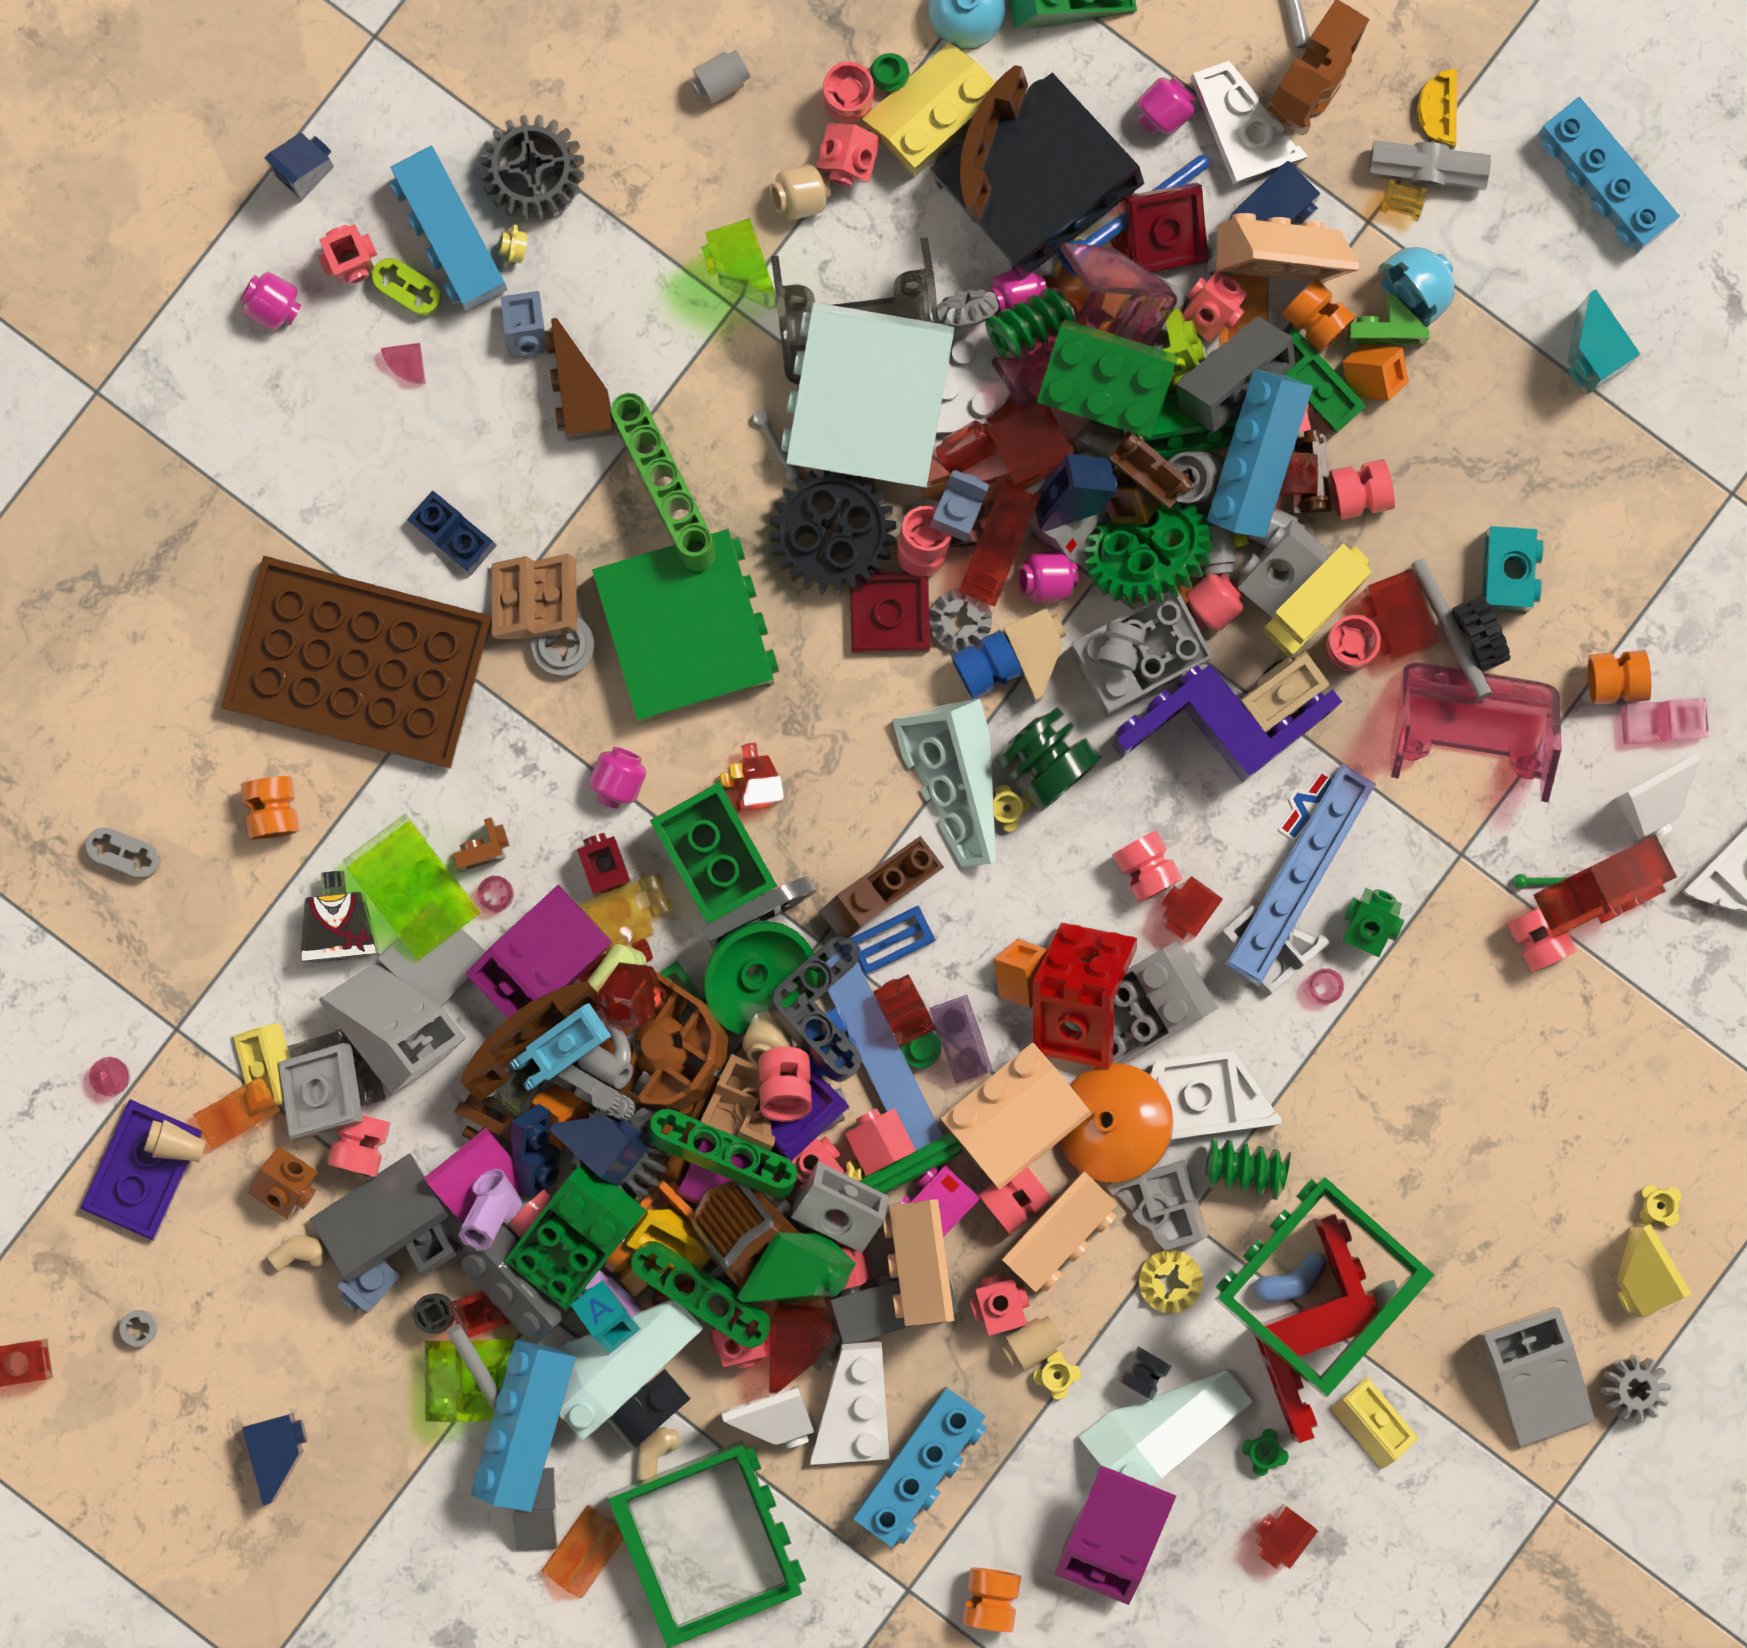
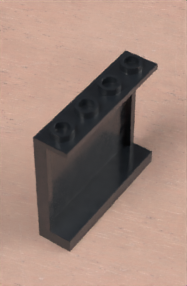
M1052 72L1044 79H1039L1032 83L1027 89L1017 119L1001 116L983 167V171L986 172L992 189L981 221L976 224L1008 258L1012 270L1023 280L1054 256L1059 248L1070 240H1074L1124 200V196L1131 195L1145 184L1139 165ZM963 142L953 151L942 154L930 170L937 187L940 190L944 187L969 215L960 182Z

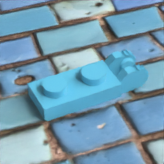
M588 1003L525 1047L527 1050L511 1061L509 1065L515 1071L516 1069L523 1068L530 1063L531 1059H534L541 1071L527 1078L523 1084L526 1090L530 1091L546 1079L550 1080L609 1039L611 1035Z

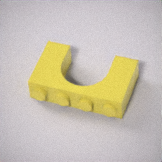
M1342 544L1274 613L1273 619L1261 632L1287 657L1291 658L1359 589L1372 573L1367 567L1370 564L1368 558L1355 546L1349 549L1345 544Z

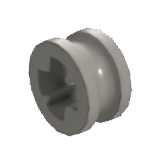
M135 1310L128 1313L120 1324L122 1339L134 1347H141L150 1343L157 1333L155 1317L145 1310ZM139 1317L141 1323H148L149 1332L145 1331L143 1333L146 1336L144 1339H138L136 1333L129 1334L128 1325L134 1324L131 1320L132 1318Z

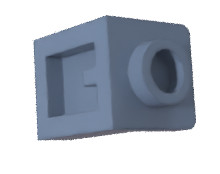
M539 291L500 297L504 333L510 356H532L536 353L547 352Z
M955 470L952 471L930 527L966 542L981 509L989 485L980 481L974 475L963 474Z
M382 1260L349 1283L345 1279L337 1285L343 1292L339 1298L356 1313L360 1309H363L366 1313L370 1312L402 1275L385 1260Z

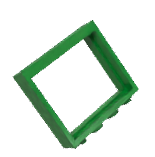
M1323 1177L1318 1183L1311 1178L1296 1195L1301 1201L1291 1213L1284 1209L1269 1225L1274 1232L1265 1243L1257 1239L1242 1257L1247 1263L1238 1273L1231 1269L1216 1285L1220 1293L1215 1300L1323 1397H1328L1435 1274L1332 1182ZM1324 1197L1410 1275L1320 1376L1233 1297L1317 1202Z
M743 1440L608 1494V1501L667 1648L802 1595L800 1583L806 1581L804 1572L798 1558L790 1561L785 1546L792 1544L783 1521L775 1523L770 1510L777 1506L768 1484L760 1485L756 1471L762 1469L754 1447L746 1449ZM736 1458L785 1582L678 1625L629 1501Z

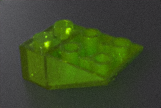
M407 813L403 814L343 860L346 869L417 961L481 914L475 903Z

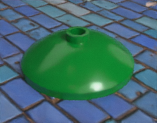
M759 921L743 925L726 935L716 945L707 960L702 980L705 1002L720 1024L734 1033L745 1035L754 1015L762 1010H768L767 999L771 992L808 960L814 952L803 936L782 923ZM752 965H756V970L752 974L747 975V969ZM806 970L804 973L806 983L816 988L818 973L814 970ZM795 989L787 998L783 999L781 1005L786 1009L791 1006L800 994Z

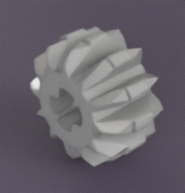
M1637 1355L1629 1356V1369L1622 1360L1617 1359L1614 1361L1615 1368L1619 1374L1616 1375L1608 1371L1604 1374L1607 1380L1614 1382L1613 1387L1605 1386L1601 1388L1602 1394L1615 1396L1608 1401L1606 1407L1609 1410H1614L1621 1406L1618 1418L1624 1421L1632 1412L1634 1422L1642 1423L1644 1419L1643 1410L1652 1419L1658 1417L1657 1410L1653 1404L1656 1403L1664 1407L1668 1405V1401L1665 1398L1658 1396L1659 1391L1671 1390L1670 1384L1657 1382L1666 1374L1664 1368H1658L1651 1372L1654 1360L1647 1357L1640 1366ZM1632 1380L1639 1383L1643 1382L1644 1389H1640V1391L1644 1392L1640 1398L1633 1395L1629 1396L1627 1389H1632V1387L1628 1386Z

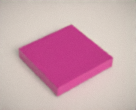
M484 1128L424 1177L430 1188L462 1224L477 1199L473 1192V1184L478 1177L489 1170L501 1169L504 1171L519 1197L524 1194L519 1182L514 1159L487 1128Z

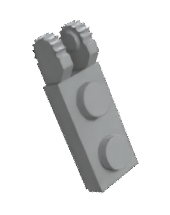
M573 1065L550 1079V1081L568 1091L572 1084L575 1085L577 1089L574 1095L605 1113L607 1112V1114L618 1120L623 1118L628 1121L634 1115V1111H636L635 1102Z

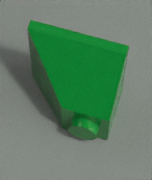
M778 1232L771 1240L737 1298L741 1302L795 1304L835 1297L846 1287L849 1275L856 1266V1263L827 1235Z

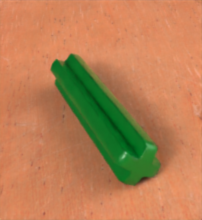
M949 1133L865 1177L859 1182L886 1194L960 1155L963 1151L961 1143L952 1133Z

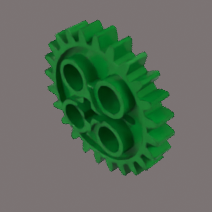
M1176 501L1171 509H1167L1160 503L1146 524L1112 523L1107 512L1108 523H1098L1096 526L1098 534L1088 535L1090 546L1084 548L1087 560H1085L1087 570L1094 586H1099L1103 596L1110 593L1114 602L1119 601L1124 596L1129 606L1134 603L1136 598H1141L1143 606H1147L1150 597L1156 596L1159 603H1163L1164 593L1170 592L1173 596L1177 597L1179 596L1178 586L1192 587L1189 579L1190 576H1203L1200 566L1210 564L1207 554L1213 552L1210 541L1213 538L1203 513L1198 514L1195 505L1186 507L1185 503Z

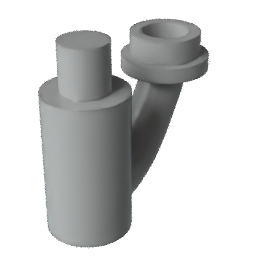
M605 1006L600 1008L596 1014L611 1035L614 1053L612 1054L597 1046L580 1058L578 1065L581 1069L611 1086L621 1089L629 1082L633 1073V1066L630 1064L631 1049L627 1036L620 1024V1011L614 1007L608 1008Z

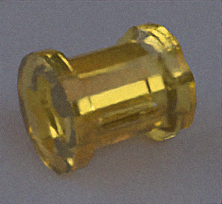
M1388 179L1380 212L1386 213L1388 210L1411 216L1412 221L1418 222L1425 202L1427 188L1421 186L1418 190L1396 184L1395 180Z

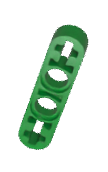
M662 1109L651 1118L648 1138L658 1149L770 1197H785L794 1188L798 1174L796 1166L792 1161L675 1110ZM666 1124L673 1127L668 1135L661 1132ZM685 1131L689 1132L686 1144L681 1142ZM698 1138H705L714 1144L715 1149L709 1153H703L694 1147L693 1142ZM735 1154H743L751 1160L752 1165L746 1169L737 1168L732 1164L730 1157ZM759 1163L764 1165L760 1176L756 1174ZM776 1172L784 1175L779 1183L772 1180Z
M657 1241L645 1242L633 1254L631 1259L632 1269L640 1279L740 1345L747 1348H755L760 1346L769 1336L772 1329L771 1320L764 1310L753 1303L741 1302L737 1298L738 1293ZM651 1253H654L658 1256L656 1259L657 1265L649 1269L644 1265L646 1263L644 1256L648 1257ZM671 1263L675 1267L669 1273L665 1281L661 1278V1276L664 1274L665 1270ZM680 1273L690 1275L695 1282L694 1291L690 1293L679 1291L674 1284L675 1276ZM712 1296L723 1297L728 1302L729 1311L724 1315L714 1314L708 1307V1299ZM737 1308H739L742 1312L732 1325L728 1321L733 1317ZM752 1320H755L759 1323L757 1327L759 1332H754L752 1336L748 1335L745 1332L747 1329L745 1323L749 1324Z

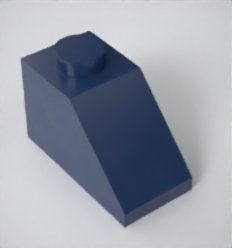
M302 132L270 151L264 157L273 175L301 200L334 168L328 157L331 150L316 136L309 140Z
M1287 160L1231 213L1229 220L1232 219L1233 214L1250 213L1256 215V220L1258 221L1283 217L1291 219L1292 225L1296 221L1302 225L1319 209L1315 203L1321 193Z
M1067 454L1033 496L1039 529L1041 531H1049L1091 517L1103 510L1117 492V479L1113 475L1109 458Z
M605 1116L554 1123L549 1129L597 1176L618 1186L649 1149L638 1139L641 1132L623 1118L620 1122Z
M294 1413L242 1427L263 1505L276 1501L304 1452L302 1444L307 1443L306 1430L302 1419L295 1420Z

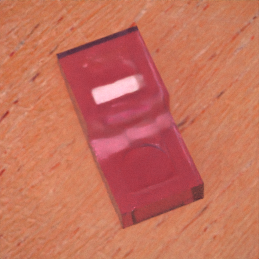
M1706 698L1673 699L1663 702L1626 703L1620 705L1624 744L1680 741L1709 737Z

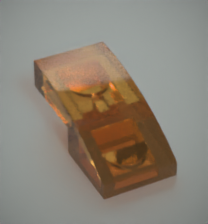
M260 1076L193 1115L208 1144L214 1150L271 1118L281 1110L264 1078Z

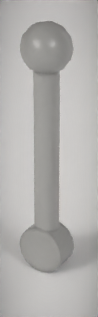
M757 410L752 418L754 424L761 427L786 470L788 482L795 483V478H801L800 471L797 468H793L791 464L786 463L787 456L784 451H781V445L767 423V413L763 410Z

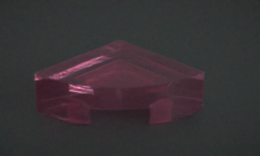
M420 343L381 348L386 364L395 375L410 383L426 384Z

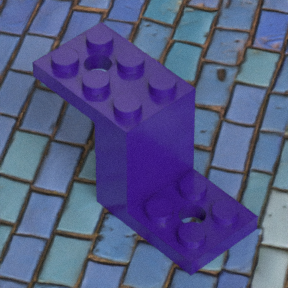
M1211 664L1203 670L1196 665L1179 679V682L1176 684L1179 689L1171 695L1165 690L1153 699L1146 708L1149 713L1141 720L1135 714L1124 722L1115 732L1118 738L1114 742L1113 747L1122 758L1184 710L1244 783L1333 712L1343 701L1333 689L1325 696L1320 692L1298 708L1301 715L1295 720L1288 715L1266 734Z

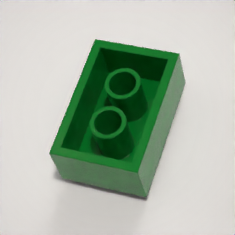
M1065 319L1059 328L1037 402L1151 439L1156 430L1179 355Z
M720 782L650 820L707 924L778 888Z

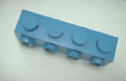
M1580 96L1544 124L1538 135L1541 137L1539 142L1543 150L1552 159L1557 157L1567 168L1564 172L1568 180L1578 189L1583 187L1592 198L1590 204L1594 211L1603 219L1609 218L1617 228L1615 230L1617 238L1628 249L1633 247L1639 253L1670 228L1680 217Z
M431 145L390 166L395 178L390 180L389 183L399 202L407 199L413 211L407 217L416 235L420 236L425 233L431 245L425 251L434 269L438 270L443 267L449 279L443 285L452 303L455 305L461 302L467 312L507 291L508 289L433 146Z
M1257 369L1253 370L1207 517L1208 522L1234 533L1266 538L1313 389L1312 385L1286 375Z
M515 1339L512 1353L508 1358L503 1385L497 1396L496 1409L490 1430L485 1438V1447L479 1468L474 1476L472 1496L493 1506L528 1512L532 1511L576 1359L575 1356L555 1347Z
M945 1387L856 1511L853 1520L890 1547H893L897 1540L904 1544L917 1526V1524L911 1521L920 1508L927 1512L940 1494V1491L935 1487L941 1478L945 1475L950 1479L964 1459L959 1456V1453L968 1442L974 1446L986 1430L987 1426L982 1423L986 1417L985 1414L948 1387Z

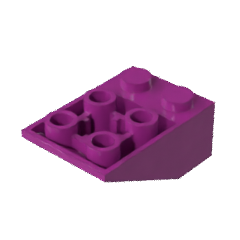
M557 885L501 936L465 974L508 1019L535 999L559 988L574 984L613 941Z
M1101 1465L1064 1543L1054 1575L1129 1605L1142 1580L1177 1495Z

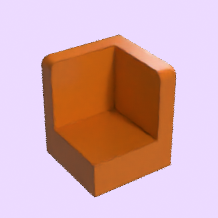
M1362 344L1342 361L1346 383L1359 398L1389 401L1409 383L1403 349L1401 347Z
M1016 939L993 960L999 997L1031 1009L1033 1007V980L1048 949Z
M557 1084L527 1099L528 1110L541 1104L551 1111L549 1129L554 1123L590 1118L589 1103L574 1095V1092L568 1091ZM550 1131L548 1142L561 1150L567 1148Z

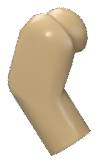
M296 1235L267 1255V1257L279 1272L295 1259L310 1261L314 1267L322 1266L327 1262L329 1252L325 1248L324 1243L318 1238Z
M661 1427L640 1443L636 1479L645 1480L657 1474L658 1458L668 1450H676L680 1445L678 1431Z

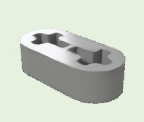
M104 827L94 830L87 838V853L98 863L142 879L153 876L160 868L161 858L159 852L155 847L146 842ZM107 835H110V843L121 848L120 853L116 855L111 852H105L104 856L100 857V849L95 846V842L97 839L104 840ZM144 849L148 850L147 857L152 860L150 867L143 866L140 871H136L137 864L134 861L125 858L128 851L141 855Z

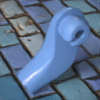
M1310 1252L1292 1272L1257 1279L1254 1284V1292L1266 1303H1276L1306 1296L1314 1288L1328 1262L1318 1254Z

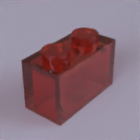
M1412 569L1367 585L1363 590L1365 597H1362L1360 600L1364 613L1368 619L1375 620L1381 636L1380 653L1383 657L1389 655L1391 663L1434 648L1440 643Z

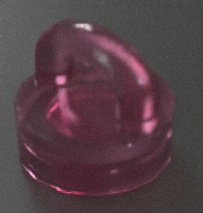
M114 1057L99 1059L91 1067L89 1073V1080L93 1089L100 1095L109 1097L123 1093L129 1086L131 1079L130 1070L126 1063Z

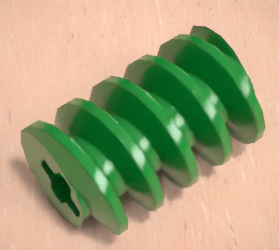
M1054 287L1053 289L1045 288L1041 290L1039 296L1032 295L1027 297L1026 303L1020 301L1014 304L1012 310L1007 308L1000 311L999 317L994 315L988 317L985 325L989 339L998 355L1006 358V352L1009 351L1018 359L1021 357L1020 344H1023L1031 352L1035 350L1034 337L1045 345L1048 343L1046 331L1050 330L1057 338L1060 324L1065 319L1074 322L1070 304L1059 288Z
M1212 1137L1208 1148L1204 1175L1209 1177L1210 1188H1215L1220 1178H1223L1226 1191H1231L1235 1182L1238 1181L1240 1182L1242 1194H1246L1250 1186L1254 1184L1257 1197H1262L1267 1187H1270L1273 1200H1278L1285 1188L1291 1152L1281 1162L1280 1151L1277 1149H1273L1266 1159L1264 1147L1257 1146L1252 1156H1250L1248 1144L1242 1143L1237 1152L1234 1153L1232 1141L1226 1140L1219 1150L1217 1138Z

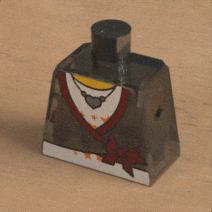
M345 871L321 873L323 896L305 898L301 962L308 964L380 956V948L364 893L346 892Z

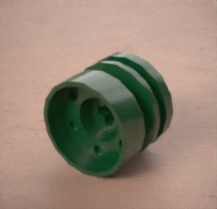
M1058 707L1050 713L1035 718L1008 742L1004 753L996 761L1002 770L1016 759L1021 763L1009 776L1012 781L1018 780L1028 773L1031 774L1034 779L1027 786L1024 794L1040 813L1060 798L1103 758L1086 738L1070 747L1066 744L1065 740L1075 726L1070 722L1058 732L1052 728L1064 716V713Z

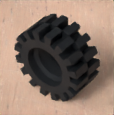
M1481 595L1451 609L1482 672L1510 661L1511 656L1509 654V647L1506 644V637L1502 633L1501 625L1497 622V616L1492 612L1491 606L1484 596L1482 597Z

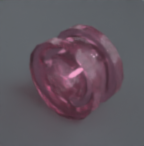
M493 875L485 878L480 883L477 896L484 908L492 912H500L506 910L511 905L514 899V890L507 879ZM500 883L499 888L506 887L507 895L500 898L501 904L492 905L493 900L489 899L486 901L485 892L491 890V884Z
M1330 968L1313 972L1306 983V991L1309 997L1319 1004H1330L1337 1001L1342 996L1344 990V982L1341 975ZM1319 976L1324 980L1330 978L1334 980L1335 986L1331 987V989L1335 990L1331 997L1326 993L1319 995L1316 992L1315 986L1320 985L1316 983Z

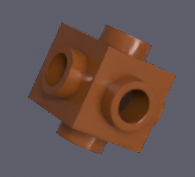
M278 1146L259 1169L248 1194L265 1204L269 1209L288 1219L297 1207L304 1210L313 1198L316 1189L311 1186L318 1171Z

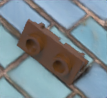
M1319 430L1305 431L1304 434H1298L1289 462L1293 513L1331 512L1325 434H1320Z
M1127 431L1108 460L1167 509H1171L1179 495H1184L1193 483L1188 479L1189 475L1186 472L1183 474L1170 462L1162 458L1159 453L1143 441V436H1136L1132 432Z

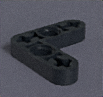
M843 935L835 936L825 943L777 986L767 999V1008L774 1020L809 1055L817 1067L829 1079L836 1082H843L851 1078L859 1070L862 1061L857 1048L815 1003L817 999L852 969L859 960L858 946L851 938ZM841 949L845 953L844 958L830 968L826 962ZM814 970L819 973L822 978V987L813 988L809 986L804 978L805 971ZM796 989L800 996L791 1006L785 1009L781 1002ZM807 1023L817 1024L822 1029V1041L816 1042L808 1038L805 1033V1025ZM832 1041L834 1045L824 1053L821 1049ZM843 1055L847 1062L839 1068L835 1061Z

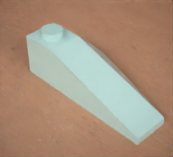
M974 699L948 703L892 719L902 758L908 769L914 767L922 781L924 788L920 791L926 802L932 800L941 817L939 826L961 867L996 862L991 741L981 700Z
M672 1299L638 1312L632 1318L641 1330L610 1354L591 1334L582 1338L577 1337L564 1343L559 1350L575 1356L576 1359L559 1416L582 1440L586 1439L705 1327V1324L695 1314Z
M1225 1370L1174 1390L1155 1395L1153 1400L1147 1398L1129 1406L1110 1411L1078 1437L1100 1466H1105L1153 1485L1253 1401L1230 1371Z

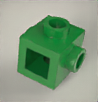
M1365 887L1360 900L1353 897L1346 910L1344 919L1348 920L1349 923L1345 930L1343 942L1380 957L1388 939L1395 941L1403 926L1404 919L1399 917L1402 903L1396 901L1392 894L1384 890L1375 889L1373 891Z

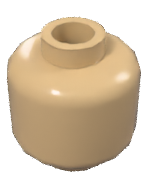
M807 164L779 172L775 178V183H772L770 186V195L773 206L779 214L783 213L788 219L796 220L823 212L826 206V198L831 196V186L825 174L821 175L817 168Z
M762 1010L754 1015L742 1040L743 1049L748 1059L755 1065H758L760 1055L769 1049L788 1046L796 1048L797 1046L795 1041L774 1020L768 1010Z

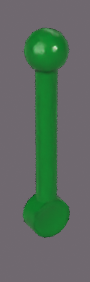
M1590 873L1582 874L1580 877L1527 878L1524 874H1517L1512 882L1517 889H1524L1527 885H1580L1583 889H1590L1595 885V877Z

